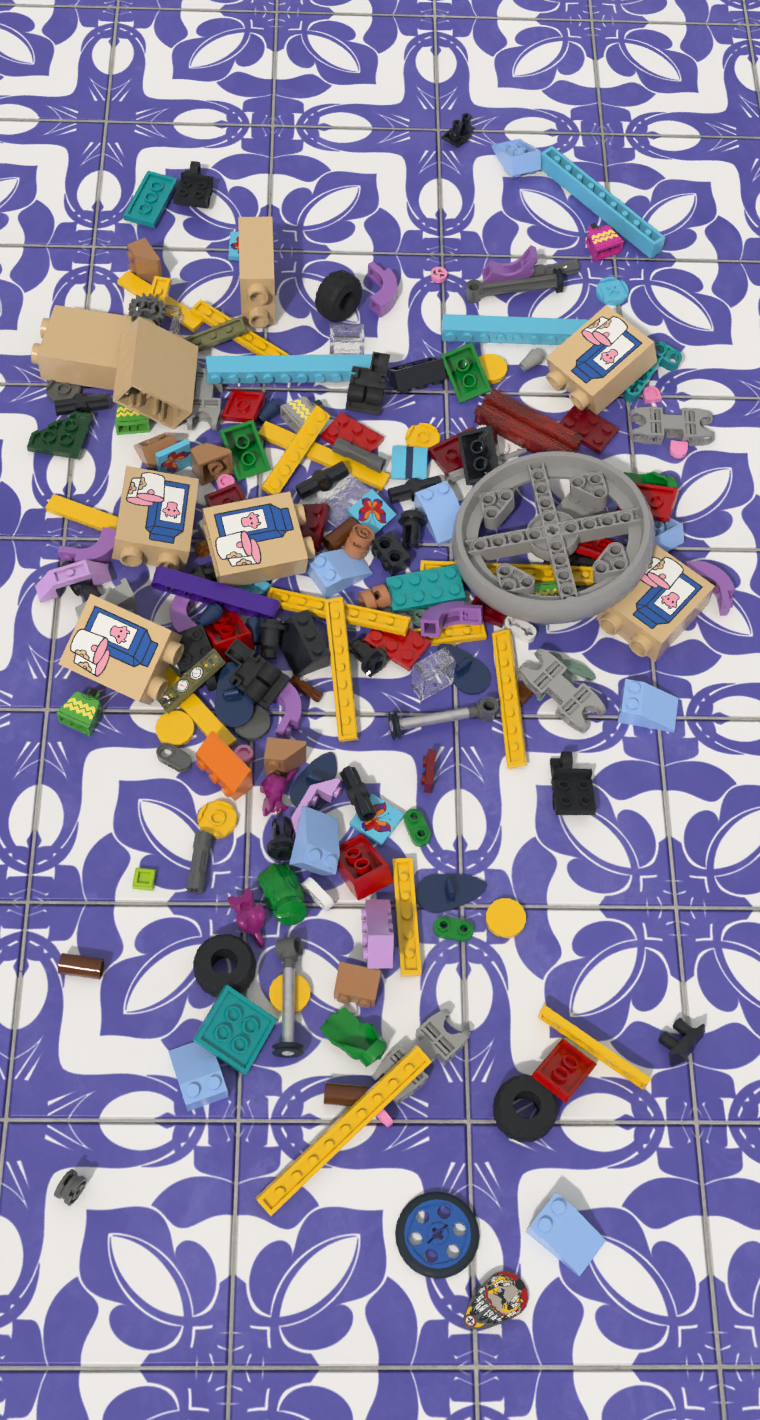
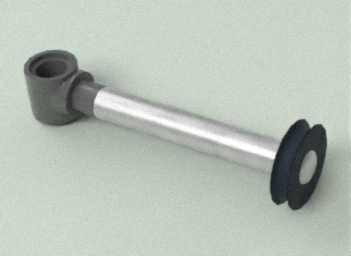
M487 696L481 699L480 702L475 703L474 706L401 719L398 718L396 711H394V714L389 712V729L393 740H395V737L401 738V730L474 717L484 722H491L496 717L499 704L495 698Z
M299 936L278 939L275 944L276 954L280 961L283 962L282 1042L272 1045V1048L275 1049L272 1054L283 1058L298 1057L304 1053L301 1051L304 1046L294 1042L295 962L303 954V943Z

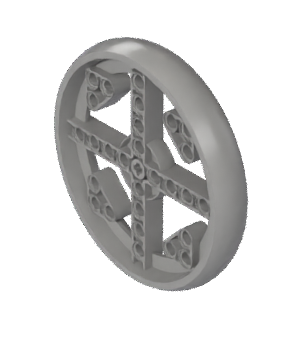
M565 451L539 452L515 458L498 466L472 487L462 501L455 517L452 532V551L459 573L466 585L482 602L492 609L526 622L562 624L593 617L623 600L637 586L648 569L654 551L656 532L651 508L638 486L622 471L607 462L589 455ZM548 479H569L571 497L595 509L605 508L608 504L609 496L621 511L574 519L567 513L556 511ZM530 482L538 515L529 522L526 529L478 538L482 521H484L487 529H497L515 508L514 492L512 490ZM628 534L626 550H624L621 543H610L593 564V581L596 584L577 592L568 557L575 552L578 544ZM525 553H532L539 559L550 561L558 596L535 595L534 577L508 563H502L496 568V577L488 569L484 561Z

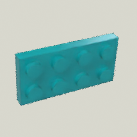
M147 171L123 215L124 220L155 228L178 184V179Z
M456 564L386 578L393 614L466 599L461 575Z

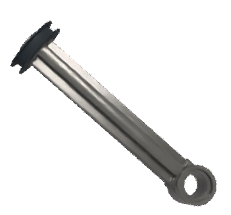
M559 267L558 270L554 268L553 275L484 284L479 280L472 279L466 283L465 298L470 303H478L484 296L553 287L556 293L559 290L562 293V271Z

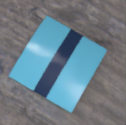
M392 446L391 479H426L428 447Z

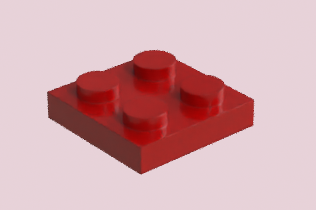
M232 390L222 412V420L242 423L254 420L255 423L266 398L263 392Z

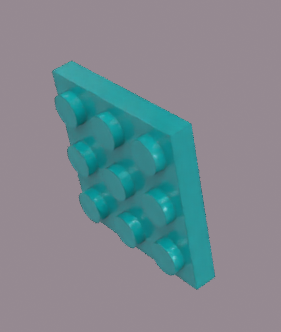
M224 985L192 1041L241 1074L247 1075L278 1019L229 985Z

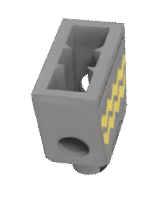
M303 396L281 405L280 417L297 434L313 408L318 405L323 409L324 405L319 399L311 403L307 397Z

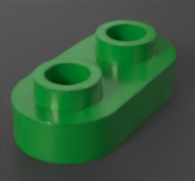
M409 809L404 814V825L412 843L417 847H424L430 842L431 832L422 812L418 809ZM416 816L417 819L413 820L410 817ZM418 833H423L424 836L420 837Z
M442 916L437 918L433 924L434 934L438 938L467 942L472 938L474 932L473 925L469 921ZM446 924L447 928H441L440 925ZM465 927L467 931L462 932L460 928Z

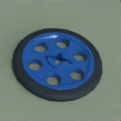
M439 1191L427 1192L411 1200L401 1211L395 1230L396 1245L405 1263L415 1272L435 1279L448 1278L464 1270L474 1259L480 1238L477 1220L469 1206L460 1198L450 1193ZM440 1207L449 1209L450 1216L448 1218L442 1219L438 1216L437 1212ZM421 1211L426 1212L429 1217L428 1221L423 1224L419 1223L416 1219L417 1213ZM462 1224L465 1227V1234L462 1236L455 1235L453 1226ZM447 1226L441 1234V1240L436 1238L428 1244L434 1234L432 1230L439 1231ZM413 1233L420 1234L422 1243L412 1245L409 1240L410 1235ZM453 1245L458 1248L459 1255L456 1258H450L447 1255L446 1250L449 1246ZM429 1250H433L437 1254V1260L433 1263L427 1262L424 1257L425 1253Z

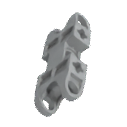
M197 360L195 397L193 399L192 413L186 418L187 429L193 430V427L198 422L205 421L210 424L212 431H217L221 422L222 405L221 398H214V393H223V384H207L205 368L200 367Z
M640 407L629 412V420L641 425L639 428L630 431V439L637 443L662 445L664 438H677L680 441L688 442V446H703L711 444L715 440L714 433L703 428L704 425H708L713 421L712 413L706 410L681 408L679 415L663 414V407Z
M539 648L534 654L539 660L538 663L541 668L539 670H532L520 666L517 669L520 679L539 699L547 693L560 705L555 714L576 731L586 733L589 727L584 722L585 719L582 713L590 711L600 716L604 715L606 708L603 702L585 683H582L578 688L574 687L564 677L568 668L554 655Z
M447 1008L431 1016L416 1030L415 1034L420 1040L416 1045L431 1060V1063L438 1059L444 1066L460 1052L471 1035L467 1029L457 1034H450L445 1030L444 1021L451 1015ZM400 1045L382 1061L374 1072L372 1078L376 1082L407 1054ZM424 1070L393 1099L396 1104L415 1094L428 1082L429 1076Z

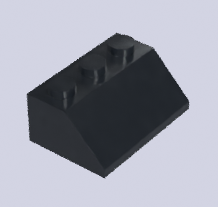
M433 356L390 367L387 371L388 379L394 391H398L400 394L410 392V389L415 387L416 389L425 388L426 384L429 383L437 385L442 383V380L447 379L443 358Z
M492 425L457 434L467 486L475 485L490 471L502 465L497 433Z
M305 610L287 618L282 623V625L287 626V631H281L279 646L293 675L301 677L330 666V653L309 611Z

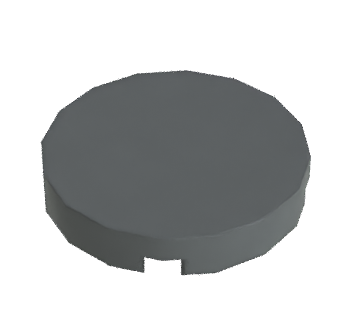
M51 380L46 386L47 396L52 403H54V400L73 398L75 394L81 393V386Z
M254 705L250 721L244 726L233 728V731L242 740L249 742L257 741L269 732L270 716L261 706Z

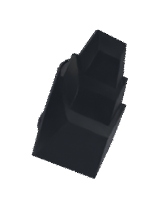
M463 113L461 122L460 120H453L452 128L441 139L455 147L470 139L474 127L470 125L471 114Z
M678 1018L673 1024V1029L684 1036L680 1041H677L667 1031L661 1034L658 1042L670 1050L669 1062L671 1067L688 1059L689 1055L695 1050L697 1043L704 1036L705 1024L693 1028L682 1018Z

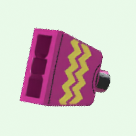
M593 223L588 227L589 232L586 244L594 262L622 252L624 241L609 225L598 227L596 223Z

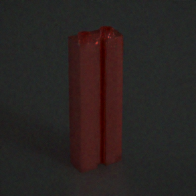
M495 389L485 396L481 406L478 405L474 411L475 423L486 425V427L492 425L497 435L521 448L526 447L527 451L532 454L550 451L577 453L581 448L582 435Z

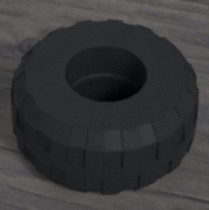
M343 270L330 273L323 279L316 292L315 304L318 313L334 323L342 322L349 318L356 311L362 298L360 280Z
M232 934L215 935L204 941L197 949L193 961L194 975L202 990L212 997L217 998L224 985H229L241 994L250 987L254 980L256 972L255 955L249 944L242 938ZM223 958L234 960L237 964L236 968L228 974H219L212 968L218 960Z
M522 1074L509 1078L500 1086L495 1095L493 1116L497 1127L508 1138L517 1142L530 1143L543 1138L552 1129L557 1119L558 1102L556 1095L531 1075ZM523 1098L530 1100L537 1108V1115L528 1119L520 1117L514 1110L513 1102Z

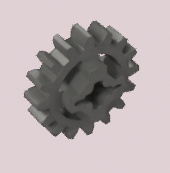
M143 293L142 297L136 295V299L132 298L131 303H129L128 315L132 316L131 321L141 317L143 319H150L159 326V322L163 323L166 317V306L163 305V300L158 301V296L153 298L151 293L149 296Z

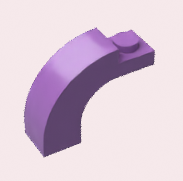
M530 245L519 259L511 263H499L490 260L482 270L484 283L529 278L535 272L533 265L538 261L536 247Z
M372 261L368 264L367 276L381 289L370 297V309L381 318L389 313L395 305L397 279L390 268L383 270L381 266Z
M103 527L99 540L88 548L80 549L59 546L60 562L72 561L76 563L82 560H90L108 564L112 560L116 529Z
M686 561L684 565L715 586L713 593L717 599L720 616L728 615L730 608L733 606L732 596L735 592V587L730 577L719 567L708 562Z
M177 595L174 597L170 607L171 624L174 632L178 633L196 626L188 617V614L199 603L198 601Z
M452 601L435 605L426 610L420 619L421 636L440 637L443 629L457 624L482 625L483 605H467L465 601Z
M290 682L286 684L273 701L278 703L285 711L275 731V738H289L292 729L298 731L301 724V699L297 690Z

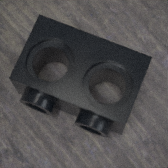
M391 531L372 541V555L374 558L379 559L383 569L386 572L388 571L391 576L410 567L411 556Z

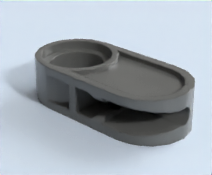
M162 743L157 747L156 754L161 763L180 773L188 772L191 769L192 759L188 753L169 743ZM165 749L171 751V755L168 757H163L160 753Z

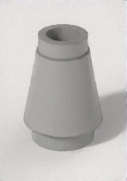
M539 348L532 349L519 363V366L523 371H527L541 364L545 356Z

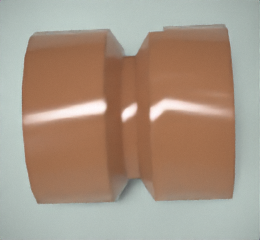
M362 524L353 526L343 547L346 554L355 559L364 558L374 540V532Z
M384 584L374 586L372 590L366 589L358 592V600L361 607L377 610V608L384 609L391 606L390 595Z

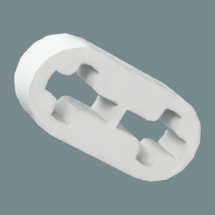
M509 616L506 617L504 629H510L514 637L524 643H531L535 640L537 630L533 625L526 621Z
M308 877L301 883L303 890L324 911L327 912L334 906L332 898L312 878Z

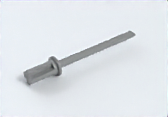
M526 447L501 456V461L527 453ZM463 468L448 473V479L451 483L465 478Z

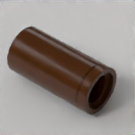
M349 517L322 539L326 549L333 551L341 548L349 537L353 526L358 524L357 521Z
M67 953L61 954L58 964V974L99 980L102 978L104 970V959Z
M325 1082L324 1104L352 1106L368 1091V1086Z

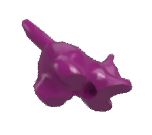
M296 769L289 771L286 777L270 773L262 781L260 791L266 795L262 806L263 816H267L269 812L272 815H277L288 809L282 802V796L287 784L297 773Z
M245 889L242 896H230L228 902L237 913L236 922L241 930L245 933H252L257 944L263 948L264 939L260 929L265 925L266 912L261 905L256 906L252 891Z

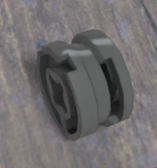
M70 1169L63 1176L54 1192V1196L58 1199L62 1198L68 1206H71L78 1199L87 1184V1178L78 1176V1173L73 1169Z

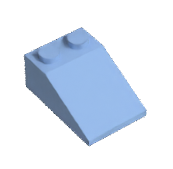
M515 139L492 145V149L504 170L512 175V177H520L524 173L533 174L535 171L541 170L540 150L525 141Z
M448 481L415 492L414 506L426 516V526L437 545L451 541L453 524L460 505Z
M670 518L669 522L654 520L656 545L668 552L684 543L682 523Z
M344 549L323 552L315 556V558L309 559L307 563V574L326 599L373 575V572L363 559L350 557Z
M625 679L621 692L617 722L674 733L679 698L645 682Z
M303 806L289 864L321 876L336 875L340 857L337 818Z
M195 1042L168 1051L187 1112L229 1097L216 1056Z
M558 1193L552 1196L526 1231V1233L579 1277L606 1241Z

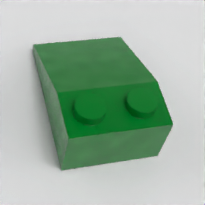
M472 342L440 355V358H443L446 375L459 403L492 390Z
M254 420L219 431L222 446L232 451L233 472L237 481L271 470Z

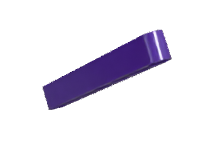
M163 566L156 567L151 586L157 590L205 604L217 603L222 609L250 617L277 620L281 605L278 600Z

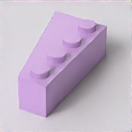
M390 899L365 900V908H361V920H365L362 921V933H366L362 934V946H366L363 947V960H367V969L393 968L394 932Z

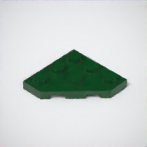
M74 411L69 414V417L63 420L58 419L48 424V427L41 431L36 430L32 432L27 450L80 460L92 423V413Z

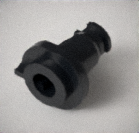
M418 508L406 510L398 517V523L403 526L402 546L405 550L410 551L411 545L415 546V549H419L420 546L418 544L421 527L426 525L427 518L418 511Z
M259 618L256 628L262 629V651L260 654L262 657L277 659L276 652L281 631H287V626L282 625L283 621Z
M355 637L349 642V646L353 648L349 649V652L353 653L355 658L361 662V670L371 678L373 674L378 673L385 666L387 653L380 647L373 649L369 644L363 642L362 638Z
M286 816L283 817L284 834H280L277 819L274 818L271 821L273 840L267 844V853L270 857L279 861L290 860L295 842L292 839L291 820Z

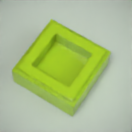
M135 868L133 889L153 891L156 870Z

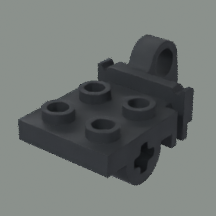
M191 161L190 170L181 172V180L173 197V204L209 208L210 196L213 193V176L201 175L200 162Z
M373 351L370 369L353 366L352 372H356V375L351 374L345 410L380 415L386 382L381 377H387L390 354Z
M202 624L178 632V634L182 635L179 643L184 645L182 657L177 663L182 676L184 675L183 673L189 671L212 650ZM221 669L205 681L209 692L217 690Z
M237 638L225 652L229 659L239 665L228 681L233 685L238 681L235 685L237 688L265 709H268L290 678L275 665L266 661L260 655L257 656L254 650Z
M562 751L560 758H550L553 790L552 805L556 815H595L596 805L591 779L592 769H572V751Z

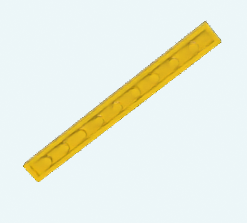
M421 560L420 571L455 565L456 563L453 561ZM485 563L488 569L497 577L496 568L502 563ZM510 564L532 575L535 583L554 581L551 565ZM571 566L576 586H593L596 584L593 581V567Z
M415 1045L255 1198L270 1216L431 1063V1060L419 1046Z

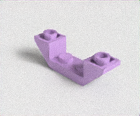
M82 560L49 570L35 585L41 603L58 598L56 592L58 588L91 578L94 586L110 582L112 579L107 564Z
M336 778L310 785L291 817V826L295 837L302 807L314 808L319 797L330 803L334 797L338 798L342 791L340 779Z

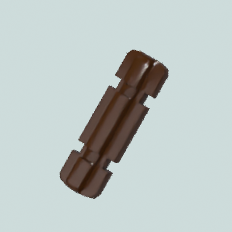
M296 675L290 678L289 682L294 688L297 687L298 691L309 698L312 697V700L315 702L321 701L323 698L321 691L318 689L314 690L315 687L304 680L300 681V678Z

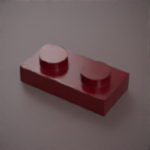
M428 749L427 756H423L422 767L426 768V773H422L421 785H424L425 793H432L436 750Z

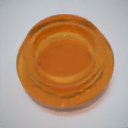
M201 540L195 545V553L200 558L210 555L206 540Z

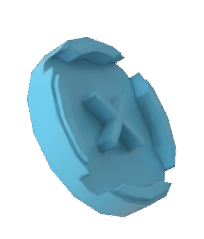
M606 277L599 281L595 292L599 301L606 305L616 306L627 300L629 289L623 280H617L616 277Z

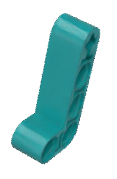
M655 342V350L661 352V354L656 353L657 363L641 376L644 380H636L625 390L624 399L627 402L637 401L659 366L668 371L677 370L682 360L681 353L664 342Z

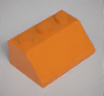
M211 731L196 752V764L201 771L205 770L209 774L208 776L214 784L218 783L226 797H231L236 801L253 788L252 770L214 731Z

